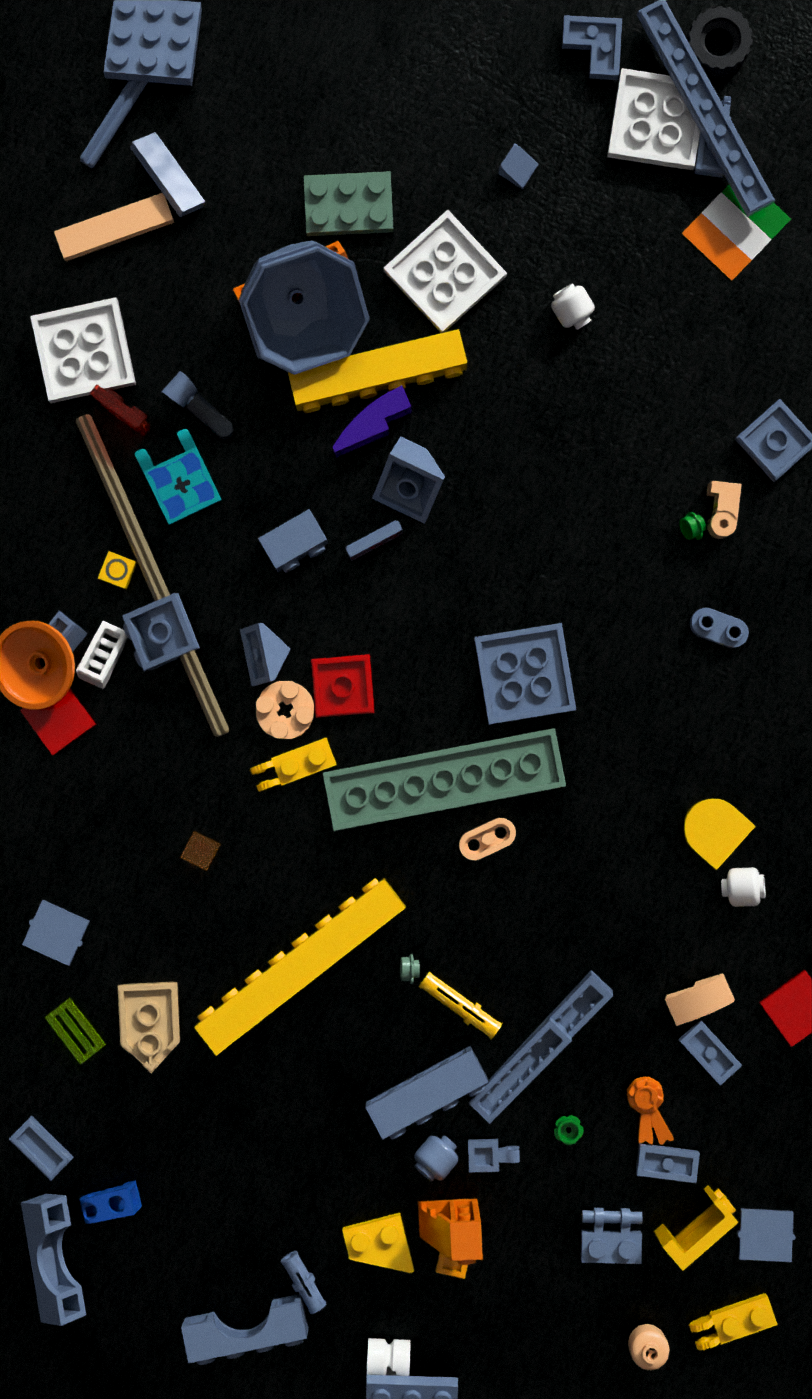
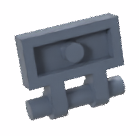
M594 1208L593 1211L582 1210V1223H593V1229H581V1262L641 1264L642 1233L641 1231L630 1230L631 1224H642V1212H632L630 1208H621L620 1211H604L603 1208ZM604 1223H620V1230H603Z

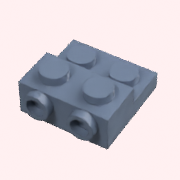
M173 593L123 615L125 634L132 640L136 649L134 651L135 659L138 665L143 667L144 671L154 670L200 648L178 593Z

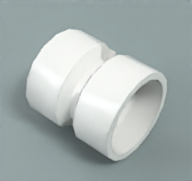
M368 1338L367 1375L409 1376L410 1340L394 1339L391 1344H388L385 1339Z

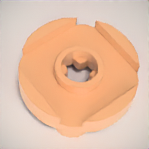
M278 681L270 684L261 692L260 697L256 701V717L259 725L267 734L278 739H294L301 736L309 729L314 718L315 705L310 693L303 686L293 681ZM284 702L286 705H293V709L290 711L291 717L286 718L284 715L279 717L277 711L280 710V703Z

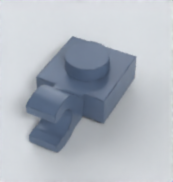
M498 1139L468 1140L469 1172H499V1163L520 1162L519 1146L498 1148Z

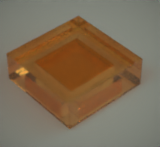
M194 831L180 858L207 871L221 844Z

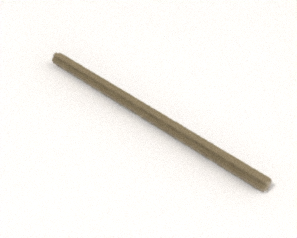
M89 414L83 415L76 419V423L155 601L169 596V591L95 423ZM195 650L180 656L214 736L219 737L228 733V725Z

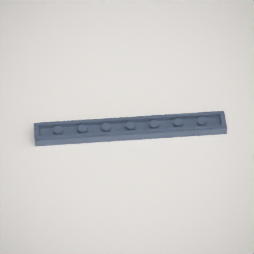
M658 0L639 10L637 17L746 216L749 217L772 205L775 202L774 197L666 0Z

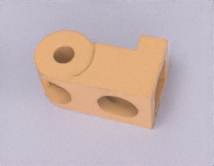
M711 481L708 484L707 496L714 497L713 515L708 520L707 529L714 538L723 539L735 531L742 484Z

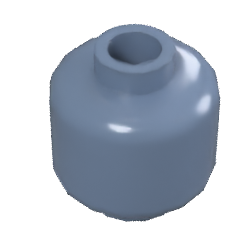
M445 1135L441 1139L436 1136H429L414 1155L417 1162L414 1167L431 1182L434 1179L441 1181L445 1179L458 1162V1156L454 1152L457 1146Z

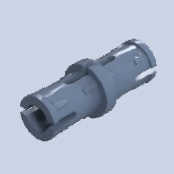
M297 1251L284 1256L281 1259V1263L293 1281L292 1287L294 1291L299 1292L310 1314L320 1311L325 1307L326 1301L314 1283L315 1277L313 1273L307 1271Z

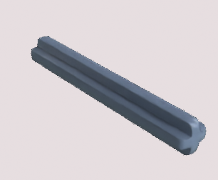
M131 80L127 82L81 154L80 161L90 168L96 165L148 82Z

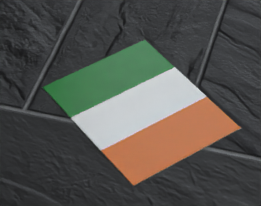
M728 185L682 234L732 281L781 231L791 218L775 203L747 217L732 188Z

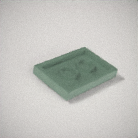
M391 171L304 176L307 236L393 232Z

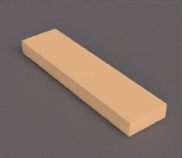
M160 193L56 230L54 233L65 261L172 224L174 220L164 194Z

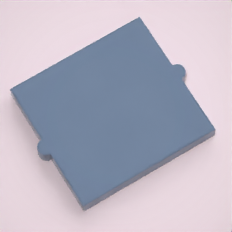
M42 900L34 919L29 921L31 926L22 945L70 966L78 947L83 945L81 940L90 921Z
M740 1208V1230L737 1231L739 1237L738 1258L740 1260L792 1262V1240L796 1238L793 1234L794 1212Z

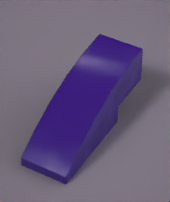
M402 385L369 404L350 422L333 445L336 458L388 436L389 428L387 423L411 413V404Z

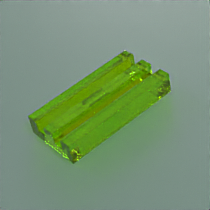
M71 998L45 1017L80 1064L106 1045ZM66 1008L73 1015V1017L76 1019L79 1025L83 1028V1030L86 1032L89 1038L93 1041V1043L95 1044L94 1047H92V1045L89 1043L86 1037L82 1034V1032L79 1030L76 1024L66 1013ZM58 1014L87 1051L85 1054L81 1052L55 1018Z

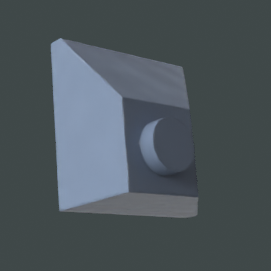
M400 437L389 454L372 499L425 524L445 476L426 448Z

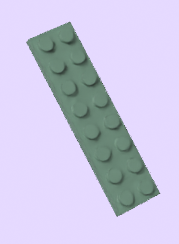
M555 728L323 773L334 831L566 786Z

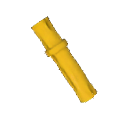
M430 971L419 985L420 988L424 989L443 1005L461 1016L465 1024H472L489 1036L490 1039L500 1029L502 1023L496 1021L480 1009V1004L477 1002L473 1004L435 977ZM437 988H439L440 990H442L443 992H445L447 995H449L450 997H452L454 1000H456V1001L458 1002V1004H456L455 1002H453L452 1000H450L448 997H446L445 995H443L441 992H439V991L437 990ZM464 1006L465 1008H467L468 1010H470L472 1013H474V1014L477 1015L479 1018H481V1019L483 1020V1022H481L480 1020H478L477 1018H475L473 1015H471L470 1013H468V1012H467L466 1010H464L462 1007Z

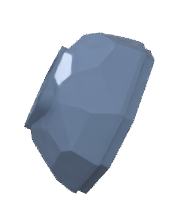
M312 240L290 244L259 258L255 262L239 297V303L256 356L293 375L350 356L370 319L354 262ZM295 293H301V298L298 301L292 300V296Z

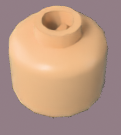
M644 1324L636 1327L630 1334L628 1347L636 1365L645 1370H655L665 1364L669 1357L670 1349L661 1329L654 1325Z

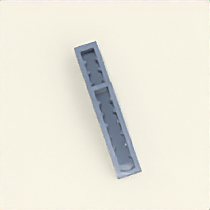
M591 970L488 1080V1083L484 1084L485 1089L474 1095L468 1103L490 1124L572 1041V1037L613 997V990Z

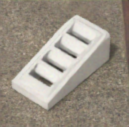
M102 621L76 669L77 676L104 689L128 639L125 631ZM108 634L118 639L117 643L103 638L104 635ZM99 645L111 649V654L99 649ZM94 656L106 660V664L93 660ZM89 667H93L101 671L100 675L92 671H89Z

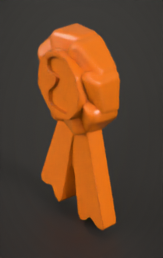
M649 1076L634 1079L627 1088V1098L630 1107L640 1113L638 1128L639 1144L645 1141L653 1144L652 1128H654L659 1144L663 1145L666 1140L673 1141L674 1139L658 1110L664 1101L662 1086L658 1081Z

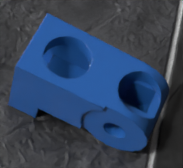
M136 1180L124 1183L121 1186L105 1189V1191L93 1192L79 1199L86 1224L131 1216L142 1207Z

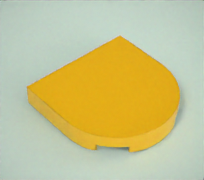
M721 799L699 801L689 809L684 819L686 842L715 870L722 865L756 827L733 805Z

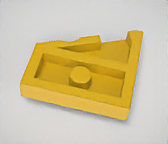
M400 1213L343 1227L342 1231L350 1260L408 1273L414 1272Z

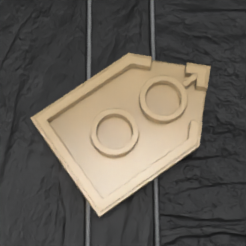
M177 982L118 985L120 1045L141 1062L142 1066L150 1073L159 1066L180 1042Z

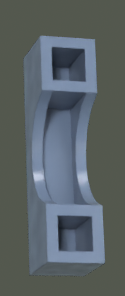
M44 1194L21 1202L41 1322L62 1326L86 1316L82 1287L68 1271L62 1251L64 1232L71 1226L66 1195Z
M300 1294L273 1299L265 1320L251 1329L237 1330L230 1328L217 1317L215 1312L187 1317L184 1319L181 1327L188 1363L197 1362L198 1365L211 1363L215 1358L226 1356L228 1359L242 1356L244 1352L255 1349L259 1353L273 1349L274 1345L284 1343L286 1346H295L302 1343L303 1339H307L308 1324L303 1299Z

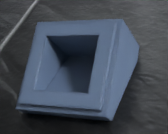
M514 144L501 163L498 174L523 189L538 167V163L520 146Z
M61 611L49 623L50 626L54 627L64 636L72 652L87 634Z

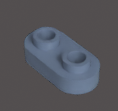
M711 608L697 610L690 619V628L696 636L727 648L739 647L748 638V627L742 620ZM703 617H708L711 620L709 628L702 625ZM731 627L738 630L739 635L737 638L730 636L729 630Z

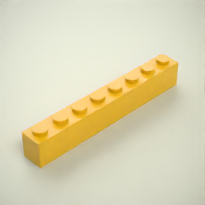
M374 878L362 888L364 894L355 900L353 896L348 898L338 906L341 912L335 917L331 918L328 914L315 924L318 930L309 937L306 933L298 937L291 943L294 948L286 955L281 951L268 961L270 967L263 973L259 969L253 972L244 980L247 985L240 991H237L234 987L221 998L224 1003L214 1010L210 1006L197 1016L200 1022L194 1028L216 1056L406 908L405 904L384 878L379 882Z

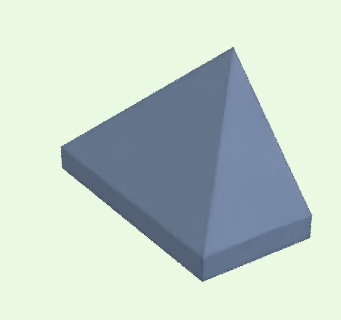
M264 623L240 629L251 685L257 686L274 681L290 648Z

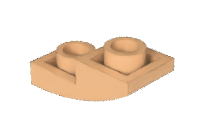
M723 973L696 981L694 987L667 994L665 998L676 1026L713 1013L733 1003L735 1000Z

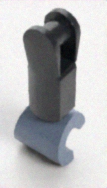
M179 371L161 392L183 408L187 405V410L204 425L208 426L219 438L224 440L231 438L234 433L231 422L201 395L197 394L195 396L198 392L197 388L183 372Z

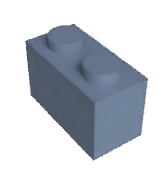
M310 509L258 538L277 572L284 570L285 573L300 565L299 560L307 555L313 558L326 550L324 546L328 544L327 538Z

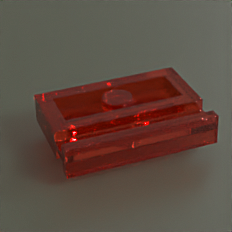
M96 384L90 392V395L98 404L142 436H145L151 428L145 421L147 415L135 406L130 409L122 403L124 399L113 390L109 389L106 391Z

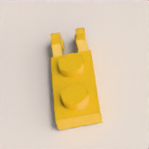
M323 738L271 758V761L254 766L250 770L253 775L263 773L267 769L275 767L278 778L266 780L257 785V789L260 792L279 784L283 786L337 764L327 738Z
M766 1293L711 1311L709 1315L689 1323L692 1332H700L711 1328L713 1325L716 1330L715 1333L695 1341L698 1350L713 1348L719 1343L722 1345L777 1325Z

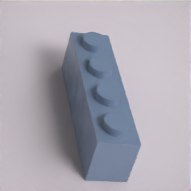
M471 1046L367 1101L366 1109L381 1138L385 1139L390 1136L391 1139H395L407 1131L405 1127L414 1122L417 1125L423 1124L433 1117L431 1113L440 1108L446 1111L459 1103L458 1098L469 1094L471 1097L485 1089L484 1084L488 1083V1079Z

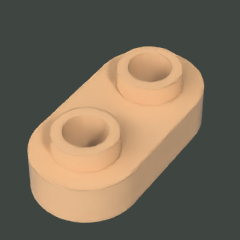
M505 818L491 820L464 833L459 841L460 851L464 857L470 860H479L509 846L514 841L516 836L515 827L512 822ZM498 827H503L506 830V835L503 838H497L495 835V830ZM472 839H476L479 842V848L474 851L468 847V843Z

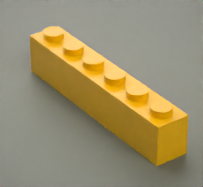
M457 329L350 355L295 375L288 372L297 411L303 410L304 413H311L320 410L321 405L332 403V406H340L348 403L349 398L360 396L361 399L375 397L378 391L388 389L390 392L401 385L405 389V385L417 382V385L432 383L435 377L444 375L446 378L458 377L463 374L462 371L467 369V359L460 331Z

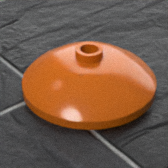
M24 621L10 626L0 635V691L8 700L22 708L43 709L56 704L68 693L74 679L75 662L67 640L58 630L44 622ZM41 658H43L45 661L44 667L40 664Z

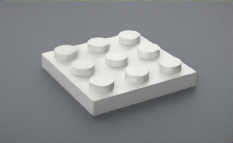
M621 68L607 157L693 170L700 130L669 75Z
M449 210L443 213L383 268L387 276L440 333L446 332L507 276L506 271Z
M117 298L31 316L48 401L50 403L136 385Z

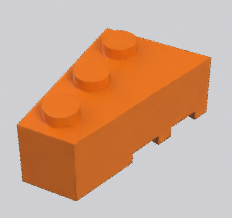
M477 1199L418 1201L420 1238L451 1261H458V1264L470 1265L476 1263V1260H483L481 1219Z

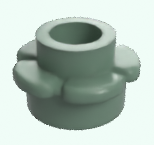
M410 954L409 957L400 958L401 981H410V984H413L414 978H419L420 964L419 960H414L413 955Z

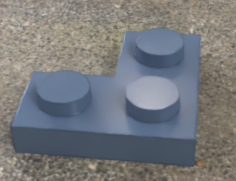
M564 15L562 49L590 50V79L618 80L622 19Z

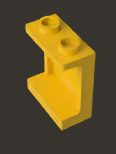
M709 1185L704 1188L713 1204L675 1237L664 1224H661L654 1230L662 1247L682 1271L738 1223L732 1215L736 1209L719 1188L715 1192Z

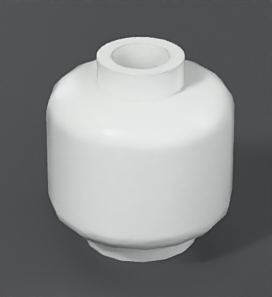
M572 283L553 295L555 300L552 302L551 307L563 327L568 328L574 325L577 330L591 321L589 315L592 314L595 306L584 287L574 286Z
M732 868L727 874V879L721 880L722 896L728 897L730 904L734 907L757 906L761 898L766 897L764 874L759 875L756 868Z

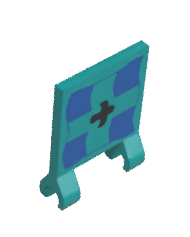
M182 429L177 433L185 452L154 466L145 449L135 452V457L169 525L222 500L187 429Z

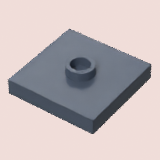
M781 399L775 402L735 438L737 443L773 482L812 449V433Z

